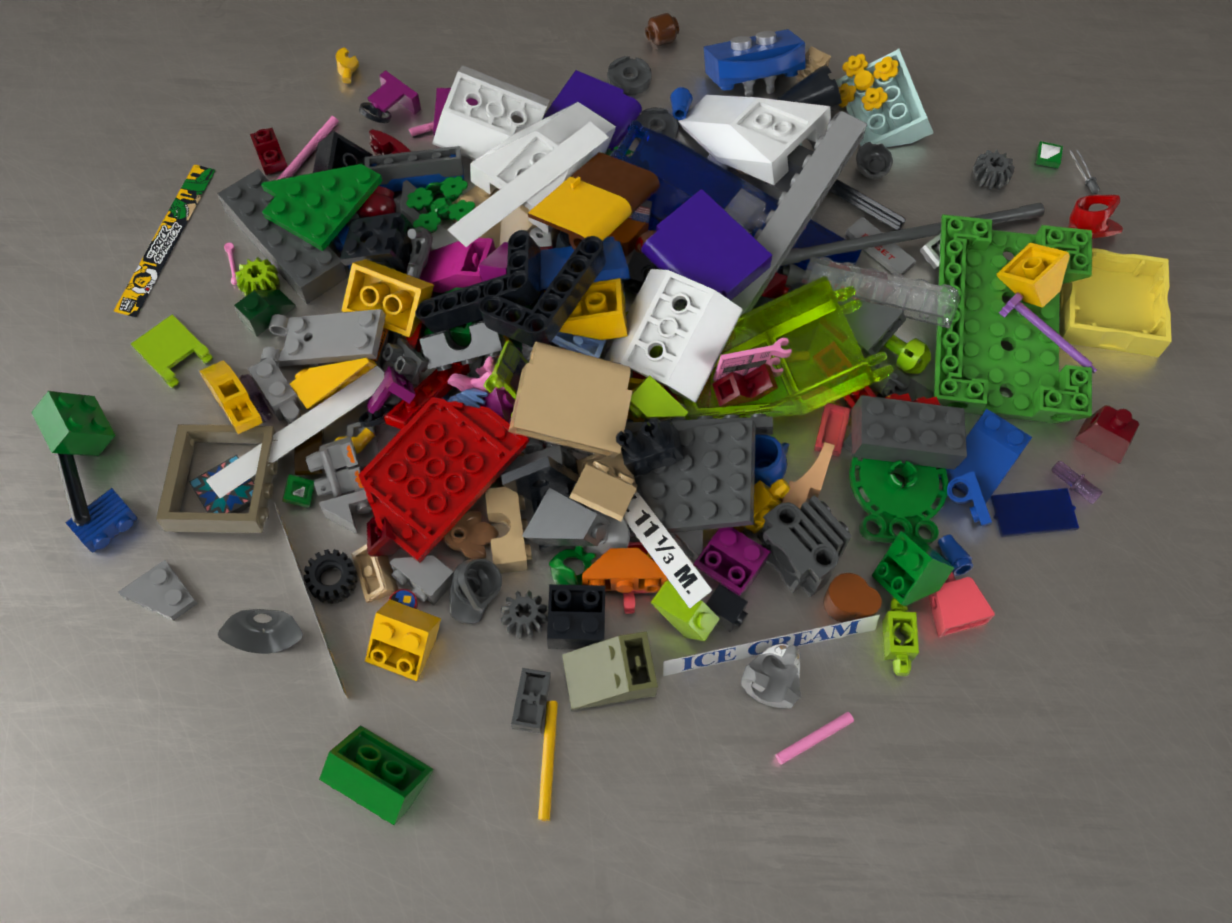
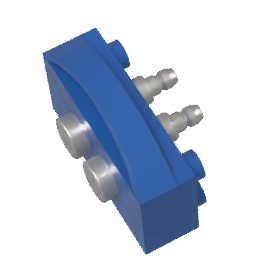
M789 29L776 32L763 31L757 33L756 36H739L728 42L704 46L705 73L721 90H732L734 84L742 83L746 97H753V84H755V80L763 78L766 82L767 93L772 94L775 90L774 83L777 75L784 74L786 77H794L798 75L799 70L806 69L805 42Z

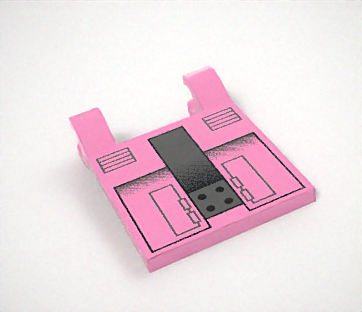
M780 338L772 346L721 355L713 377L714 382L731 372L744 376L763 364L771 366L774 377L780 376L784 371L783 368L775 369L772 365H778L780 358H787L791 355L792 349L784 350L781 348V346H786L789 343L788 338Z

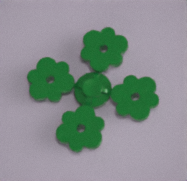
M461 176L446 178L444 184L440 187L446 198H438L435 201L431 197L433 195L432 191L425 190L423 187L417 188L414 193H409L406 202L409 208L420 210L431 205L432 211L428 214H420L419 219L413 222L414 228L421 226L434 233L437 231L438 225L441 224L439 217L449 215L450 219L459 221L475 209L476 205L472 201L460 200L458 204H452L451 200L448 199L462 195L463 190L468 188L467 181L463 180Z

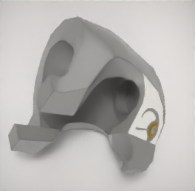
M783 643L769 647L746 666L741 680V685L747 694L765 705L776 708L788 707L791 709L795 702L801 698L799 680L800 654L798 647Z

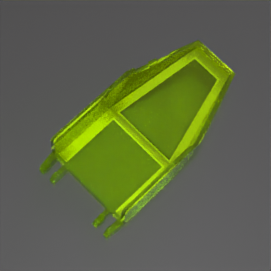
M823 276L741 315L696 403L677 394L676 396L679 403L689 412L685 416L687 420H697L700 416H712L713 419H722L726 415H739L740 418H746L758 413L766 414L767 417L804 415L874 382L882 381L892 374L894 369L892 365H886L871 371L870 366H875L886 360V352L882 351L864 358L844 314H850L861 308L862 303L858 299L841 306L838 303L853 297L856 293L855 288L848 286L833 291L828 277ZM780 338H788L789 343L786 346H781V348L784 350L792 349L791 355L787 358H780L778 365H772L775 369L783 368L784 370L780 376L775 377L778 389L757 401L723 408L719 407L712 384L714 383L713 377L721 355L772 346Z

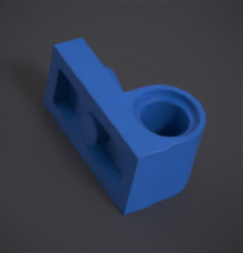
M972 471L952 479L947 486V494L950 500L959 505L973 502L974 506L969 509L974 523L980 522L982 527L991 525L992 520L975 472ZM956 485H965L968 488V494L963 498L954 496L953 488Z

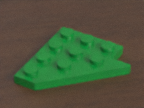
M358 164L263 182L261 184L263 190L275 198L262 211L264 218L324 251L383 181L382 176L370 168Z

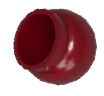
M378 186L358 209L357 214L360 218L396 213L395 193L390 189Z

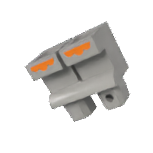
M351 436L322 445L318 452L306 457L310 472L325 469L327 475L326 477L314 480L318 496L333 493L335 498L343 493L364 490L358 476L362 469Z

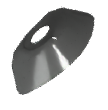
M250 609L239 611L230 616L219 630L218 637L237 649L251 653L269 654L293 646L302 639L303 633L293 616L284 611ZM267 614L272 617V620L267 623H260L254 620V616Z

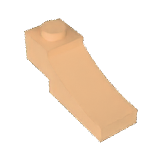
M824 442L823 448L813 466L796 482L789 481V492L783 498H779L782 503L789 502L801 509L806 499H810L814 495L818 498L835 445Z

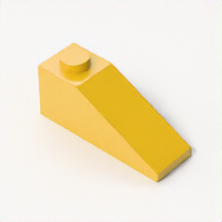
M362 358L309 369L306 368L295 375V380L289 384L306 409L311 410L369 372L377 364L371 359Z

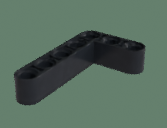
M526 230L514 232L508 241L506 275L426 299L419 304L415 311L417 318L431 332L436 333L483 319L479 303L487 295H497L521 306L534 303L540 295L541 250Z
M596 236L584 238L532 310L497 295H487L482 298L479 303V309L486 327L530 347H533L536 341L549 345L605 266L606 258L602 240Z

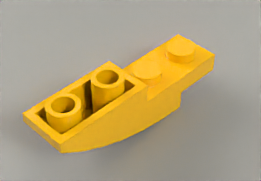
M224 360L199 370L202 378L219 406L224 410L237 434L263 423L260 414L249 398L248 392Z

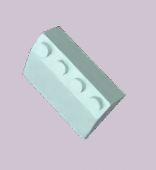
M899 49L868 64V67L864 69L873 75V72L876 70L875 64L881 62L883 58L891 57L892 60L898 61V74L895 77H889L887 81L874 78V83L870 87L875 89L882 87L888 95V99L882 103V107L866 111L861 101L862 97L866 96V90L861 91L856 89L854 94V101L848 102L846 106L848 114L867 123L860 146L867 142L883 144L886 148L916 142L934 133ZM845 75L837 79L838 87H841L844 83H847L848 86H855V76L848 77Z

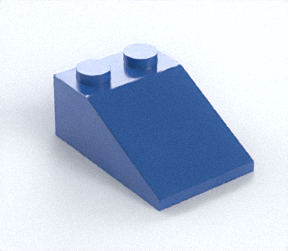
M986 408L966 437L967 457L955 469H946L948 483L956 477L974 471L985 503H987L1032 437ZM959 484L954 487L964 495L968 494V488L965 485Z

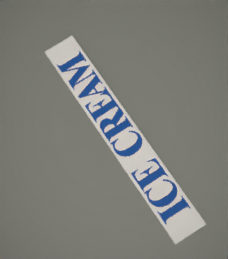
M880 614L663 661V676L758 656L769 647L780 643L800 647L873 631L876 629Z

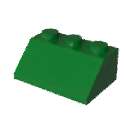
M360 725L329 751L319 780L378 815L381 819L395 825L408 812L431 776L433 768Z

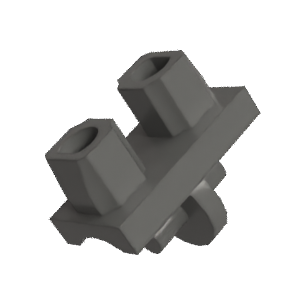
M398 338L396 344L387 343L382 357L386 361H390L395 366V370L399 374L404 375L411 384H418L420 372L427 370L428 362L425 360L424 354L417 352L402 338Z

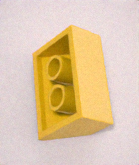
M364 259L352 263L341 311L355 312L382 309L386 314L383 328L410 338L420 323L415 311L422 301L431 298L434 285Z

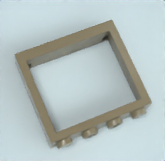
M178 424L156 517L165 532L263 533L264 522H266V519H269L268 500L273 497L272 479L273 475H276L278 471L277 460L273 463L269 462L272 441H278L273 440V435L276 434L274 426H255L237 434L233 425ZM195 443H262L249 513L180 512Z

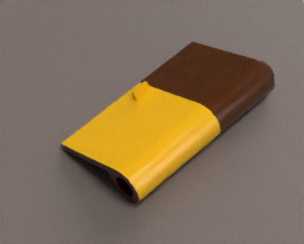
M598 152L530 210L528 217L569 234L570 244L575 250L579 243L588 236H596L602 241L606 239L658 191L660 183L658 177L653 172Z

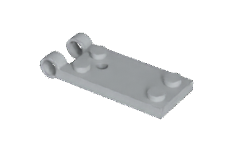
M382 309L292 318L279 314L273 315L269 331L279 336L287 335L284 349L264 348L260 362L271 356L280 368L283 366L344 362L362 358L377 359L386 314Z

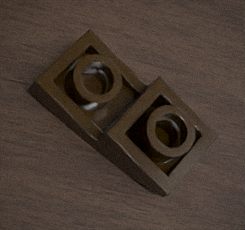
M324 429L294 449L295 475L323 474V469L310 472L306 457L318 452L320 446L323 445Z

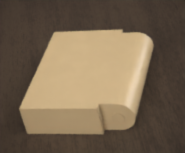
M536 341L529 363L524 366L521 372L508 432L614 458L621 451V446L616 442V435L620 431L624 433L632 390L627 389L631 368L626 365Z

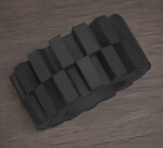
M329 549L324 550L325 555L321 556L320 552L315 554L316 560L312 558L308 560L310 566H305L304 568L306 573L304 580L314 598L317 597L320 602L326 600L328 604H333L334 599L339 603L342 601V596L345 595L346 598L350 596L349 591L355 590L354 582H358V577L354 564L344 552L340 554L339 550L335 549L333 553H330ZM332 567L341 571V578L336 584L325 585L321 582V574L326 569Z

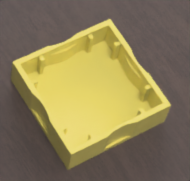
M1092 248L1091 277L1065 283L1061 286L1059 335L1074 345L1160 357L1172 342L1171 312L1168 306V291L1170 288L1169 259L1138 254H1118L1104 249Z

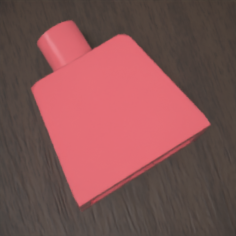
M951 572L941 589L929 595L938 638L985 625L995 616L994 611L971 577L956 580L953 572Z

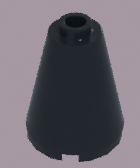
M827 65L819 67L777 98V100L830 106L831 111L841 109L839 104L842 103L836 80H831L828 76L832 72Z

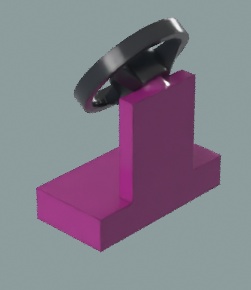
M386 70L379 75L381 87L367 97L369 102L361 103L359 108L363 116L378 123L390 122L392 115L388 109L397 102L414 115L421 110L418 93ZM382 114H385L387 118H382Z
M391 366L385 371L383 381L368 401L367 412L359 418L362 427H372L385 422L383 415L389 413L394 408L391 405L383 406L391 393L408 403L416 395L413 384Z

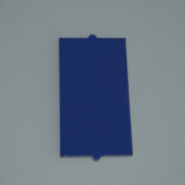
M1068 488L991 496L995 512L993 518L997 520L1001 537L1079 529L1075 515L1076 507L1072 505Z

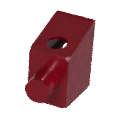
M1105 405L1084 421L1075 440L1120 464L1140 424L1132 418L1131 412L1127 409L1116 410Z

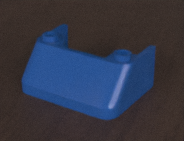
M607 237L602 241L606 263L594 282L620 278L623 284L631 278L620 241H615L614 237ZM572 246L541 250L540 292L547 290L574 252Z

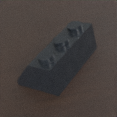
M334 131L318 143L313 173L358 164L365 166V157L373 156V154Z

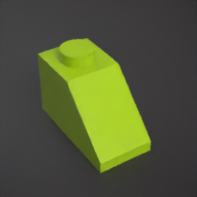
M650 375L632 392L629 412L636 418L670 419L684 417L689 413Z
M665 581L651 601V604L685 638L705 641L720 620L702 600L689 608L670 581Z

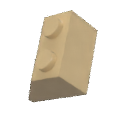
M595 460L593 464L588 462L569 498L621 522L638 487L637 484L633 483L635 479L622 472L619 475L613 474L608 471L609 466Z

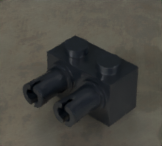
M650 420V424L645 422L641 430L632 433L629 429H625V434L620 431L616 435V442L621 446L624 465L634 476L646 475L654 469L671 466L677 461L684 459L679 431L670 420L660 423Z

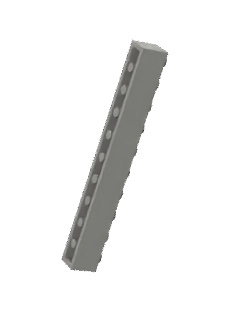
M843 111L839 113L836 119L832 118L826 128V135L824 137L820 136L817 140L814 153L812 155L808 154L802 165L803 170L800 174L796 173L790 183L791 188L788 192L784 191L780 196L778 208L776 211H770L765 221L766 226L763 230L759 229L755 234L754 238L772 254L771 267L731 300L743 309L737 321L738 324L742 325L864 138L867 123Z

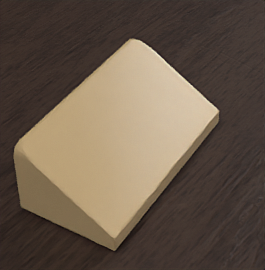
M367 544L351 553L366 602L369 603L390 596L399 590L396 580L391 575L393 570L388 556H370L367 554Z

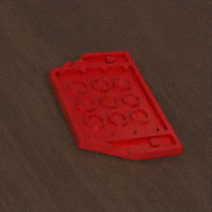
M432 397L358 474L378 528L382 531L384 525L382 521L386 517L396 532L394 534L396 537L394 542L417 562L421 563L526 448L530 441L529 438L508 432L510 423L488 407L480 406V408L466 406L461 402H447L445 399Z

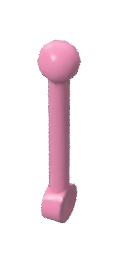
M226 243L224 249L229 256L232 272L231 283L237 285L235 272L237 271L233 256L235 247L232 243Z

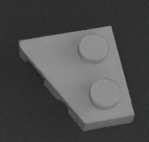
M166 560L118 591L124 599L138 603L150 611H156L173 621L197 605V602Z

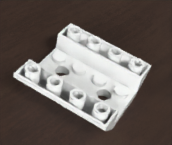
M462 65L457 72L442 110L432 144L441 148L460 146L462 156L476 160L515 133L541 121L547 109L549 99ZM469 98L476 99L479 104L476 106H471L466 102V100ZM519 116L522 118L523 122L515 123L512 121L511 117Z
M651 269L626 316L628 336L615 338L604 360L629 366L632 371L645 377L650 375L658 383L669 387L672 393L696 403L743 309L714 289L669 270ZM679 299L687 301V306L682 311L674 309V304ZM654 346L663 347V353L658 358L650 356V350Z

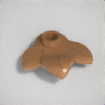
M469 511L444 536V540L449 548L456 551L461 550L469 559H485L486 550L484 545L491 542L490 539L497 538L499 532L491 524L481 522V512ZM454 534H459L463 537L457 538Z

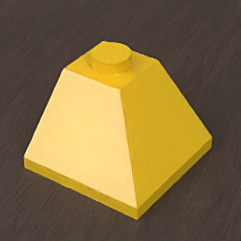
M1029 243L997 273V277L1015 294L1019 292L1024 296L1023 302L1043 308L1060 292L1070 255L1066 251Z

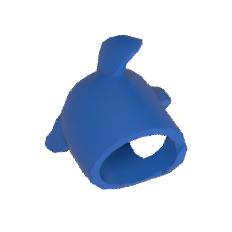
M755 435L754 485L762 481L771 487V484L776 480L783 479L788 465L786 454L789 449V443L784 442L781 445L772 436Z

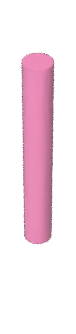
M849 712L839 716L777 753L775 756L781 765L853 723L854 718Z

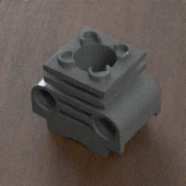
M815 495L810 498L809 503L807 501L803 503L801 509L789 502L776 506L763 516L765 523L762 532L757 535V538L762 542L761 546L770 551L766 563L779 572L784 584L792 593L802 588L809 597L813 596L828 583L839 558L852 537L848 527L842 521H838L831 514L829 506L825 502L820 501Z

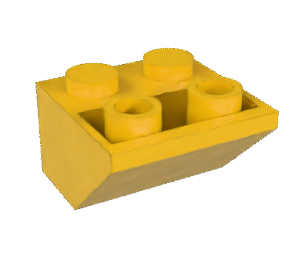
M389 599L376 612L365 662L417 681L436 642L441 618Z

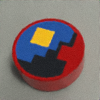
M397 590L389 598L409 607L418 608L416 596L410 590Z

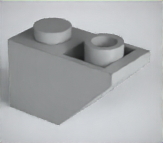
M433 555L426 556L421 563L417 562L413 557L393 558L389 562L393 570L391 574L393 578L403 586L406 583L413 588L412 593L422 602L428 600L432 605H435L451 587L454 572Z

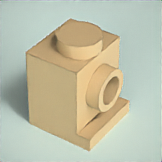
M811 46L805 54L806 69L799 71L796 80H803L823 65L828 67L831 56Z

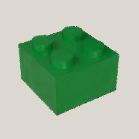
M47 391L31 412L51 453L99 456L115 437L95 396Z

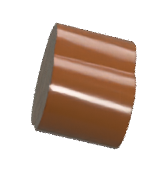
M843 573L836 576L830 583L823 603L830 617L839 622H847L876 615L881 608L882 600L878 591L869 587L862 577L853 573Z

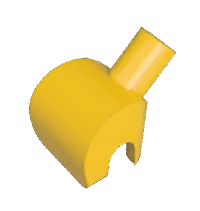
M343 47L336 52L338 73L342 75V81L348 84L351 83L352 73L359 67V62L355 55L349 58V50Z

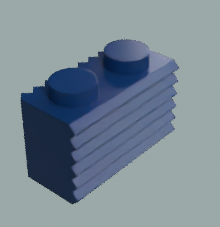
M111 488L88 505L91 517L89 524L79 527L73 522L72 518L65 523L93 553L96 549L105 548L110 543V539L118 535L119 532H125L130 529L133 521H137L138 518Z

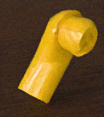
M364 428L357 437H351L356 454H359L375 437L368 428ZM340 436L336 438L335 441L346 438L347 436Z

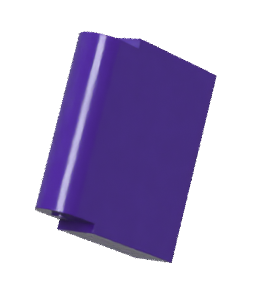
M575 70L544 114L543 119L579 102L616 126L608 149L610 148L613 151L614 147L620 145L642 112V107L636 99L625 95L623 89Z
M702 189L657 225V232L647 239L641 249V252L660 270L672 271L714 289L730 301L771 267L772 254Z

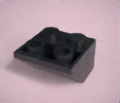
M549 584L548 649L577 650L604 641L606 586Z

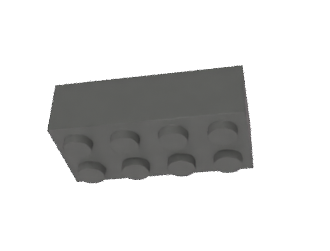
M861 395L851 409L852 457L889 462L901 460L902 463L909 461L914 465L955 469L967 457L964 408Z

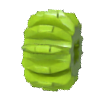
M257 257L255 261H251L247 258V264H239L240 271L235 272L238 289L245 296L254 290H276V286L280 284L277 268L268 259L262 261Z

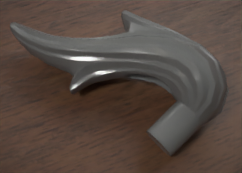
M421 226L409 229L407 233L412 241L413 249L406 274L420 279L423 268L426 267L433 240L431 232Z

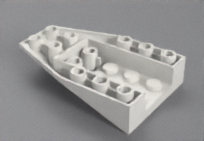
M706 95L688 111L685 119L678 120V122L717 161L775 185L789 171L787 156L805 139L817 142L820 136L824 137L826 135V128L831 120L830 106L758 97Z
M577 102L515 133L470 163L471 182L488 194H491L496 188H503L591 121L609 138L522 204L530 211L598 152L606 154L616 126ZM532 218L528 220L547 234L553 229V227Z

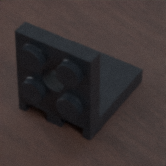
M402 212L352 219L340 261L346 266L364 259L373 262L387 260L395 270L406 274L413 249L412 241L407 233L414 226Z
M549 456L501 475L502 484L505 487L532 501L533 513L536 512L549 488L569 498L580 477ZM577 502L578 504H580V505H582V506H584V507L587 508L586 505H584V504H582V503H580V502ZM539 545V550L546 553L562 546Z

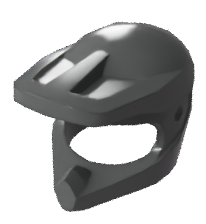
M469 559L456 567L449 592L450 615L453 619L467 624L478 623L481 620L486 607L495 598L502 586V576L495 564L486 559Z

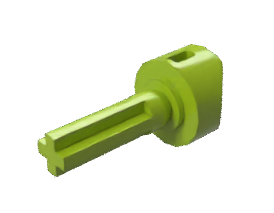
M893 334L884 345L885 348L898 355L897 367L909 374L922 373L932 358L927 344L917 338L906 343Z

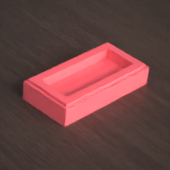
M825 403L814 447L815 451L821 452L824 442L835 445L832 455L840 456L851 408Z

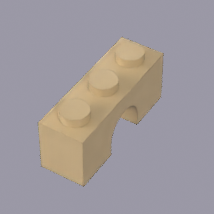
M507 487L489 488L485 492L489 524L502 523L510 528L505 536L490 539L493 564L497 566L501 574L528 570L527 560H532L530 544H524V537L522 536L528 525L527 519H521L520 513L521 510H525L524 497Z

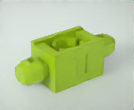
M893 597L890 602V610L882 619L884 660H894L892 662L893 670L897 676H908L911 671V661L919 654L916 612H907L908 607L901 605ZM898 627H901L899 629V632H901L906 638V641L902 645H900L901 640H899L894 633L898 629Z

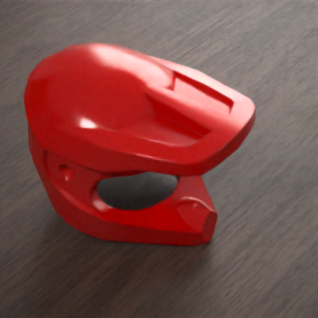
M1090 195L1078 199L1071 212L1068 228L1092 230V239L1122 233L1123 227L1117 222L1108 219L1119 205L1120 196ZM1092 204L1108 206L1105 210L1089 211V207Z

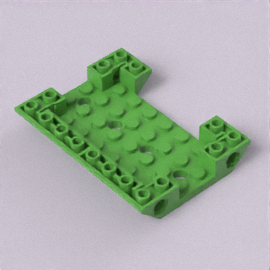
M943 214L941 216L934 397L937 396L942 406L964 408V413L982 415L987 408L1002 418L1046 423H1061L1090 418L1092 416V368L1065 365L1059 372V346L1017 310L1013 309L1005 318L1001 316L999 312L1006 305L1002 297L1009 296L1012 298L1015 293L997 277V273L1011 261L1004 257V252H1010L1015 257L1029 243H1034L1069 252L1070 257L1062 284L1089 278L1092 275V230L1042 225L1036 235L992 230V220ZM1060 292L1043 308L1023 302L1022 300L1020 301L1059 334ZM1001 342H1010L1013 350L1007 351L1003 349ZM1006 387L1010 389L1012 397H1004L1000 393V388Z

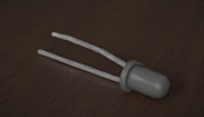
M1077 149L1076 151L1079 154L1081 160L1083 161L1090 178H1087L1074 153L1072 152V150H1070L1072 156L1074 157L1076 163L1078 164L1081 172L1083 173L1086 179L1085 185L1089 187L1091 193L1097 194L1100 191V188L1096 182L1097 179L1095 177H1091L1089 169L1082 155Z

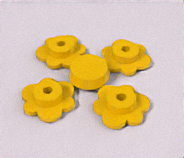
M858 54L856 57L850 56L848 62L843 64L842 69L848 77L855 76V86H848L847 83H844L841 87H838L842 101L839 106L843 108L848 105V102L854 101V94L856 89L861 91L866 90V96H863L861 99L866 111H871L874 108L880 109L882 103L887 101L888 95L882 87L877 89L870 87L874 83V78L887 81L889 77H895L898 74V61L892 60L891 57L883 58L881 62L875 64L876 70L872 75L869 71L864 70L868 67L864 54Z

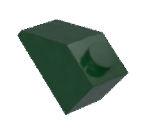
M279 289L254 290L237 302L234 307L241 322L257 337L269 328L273 315L285 316L295 309L296 305Z

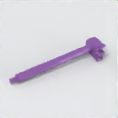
M1019 292L999 312L1005 318L1013 309L1017 310L1082 367H1091L1092 373L1097 371L1089 359L1020 302L1024 296Z

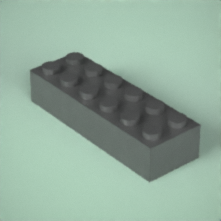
M257 169L217 194L229 217L265 258L277 268L280 275L302 300L308 304L347 279L344 265L329 246L324 251H321L264 218L262 211L275 197L263 190L261 184L269 180Z

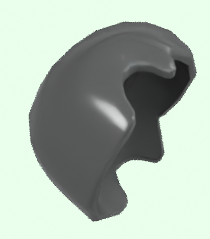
M867 142L859 148L856 155L859 172L870 179L886 176L893 164L892 154L883 144Z

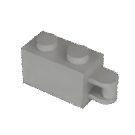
M271 356L248 368L256 386L279 421L285 419L289 425L301 417L299 410L302 407L297 395Z

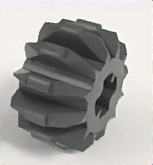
M998 149L994 153L987 150L986 153L980 154L977 157L972 173L975 174V181H981L980 187L986 185L990 190L994 186L999 190L1003 185L1006 186L1010 182L1015 167L1012 165L1013 159L1006 158L1007 153L999 154Z
M517 591L515 593L516 599L507 597L506 603L508 606L501 607V613L504 615L501 618L502 625H508L506 628L508 634L516 631L517 638L521 639L523 632H527V636L532 638V630L534 629L541 633L543 631L541 624L548 621V616L545 615L548 611L547 605L541 604L542 598L540 596L532 599L531 591H527L525 597H521V593ZM529 612L528 617L525 615L519 616V613L527 614Z

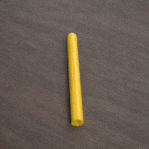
M546 701L538 820L550 821L557 701Z

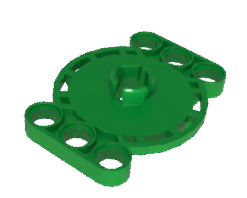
M853 457L849 469L850 487L857 502L869 514L859 525L862 537L869 541L893 543L897 537L893 532V525L899 524L903 526L906 533L924 540L928 545L933 543L939 535L937 525L930 519L943 507L947 497L948 477L946 469L938 468L937 470L936 467L914 465L909 461L902 463L901 460L889 462L865 458L857 460V457ZM891 473H898L903 476L906 483L905 486L902 487V482L896 478L895 474ZM940 476L942 481V490H939ZM937 498H940L937 507L933 509L931 505ZM867 522H875L879 526V533L873 534L869 532L866 526ZM919 527L929 529L931 538H922L919 534Z

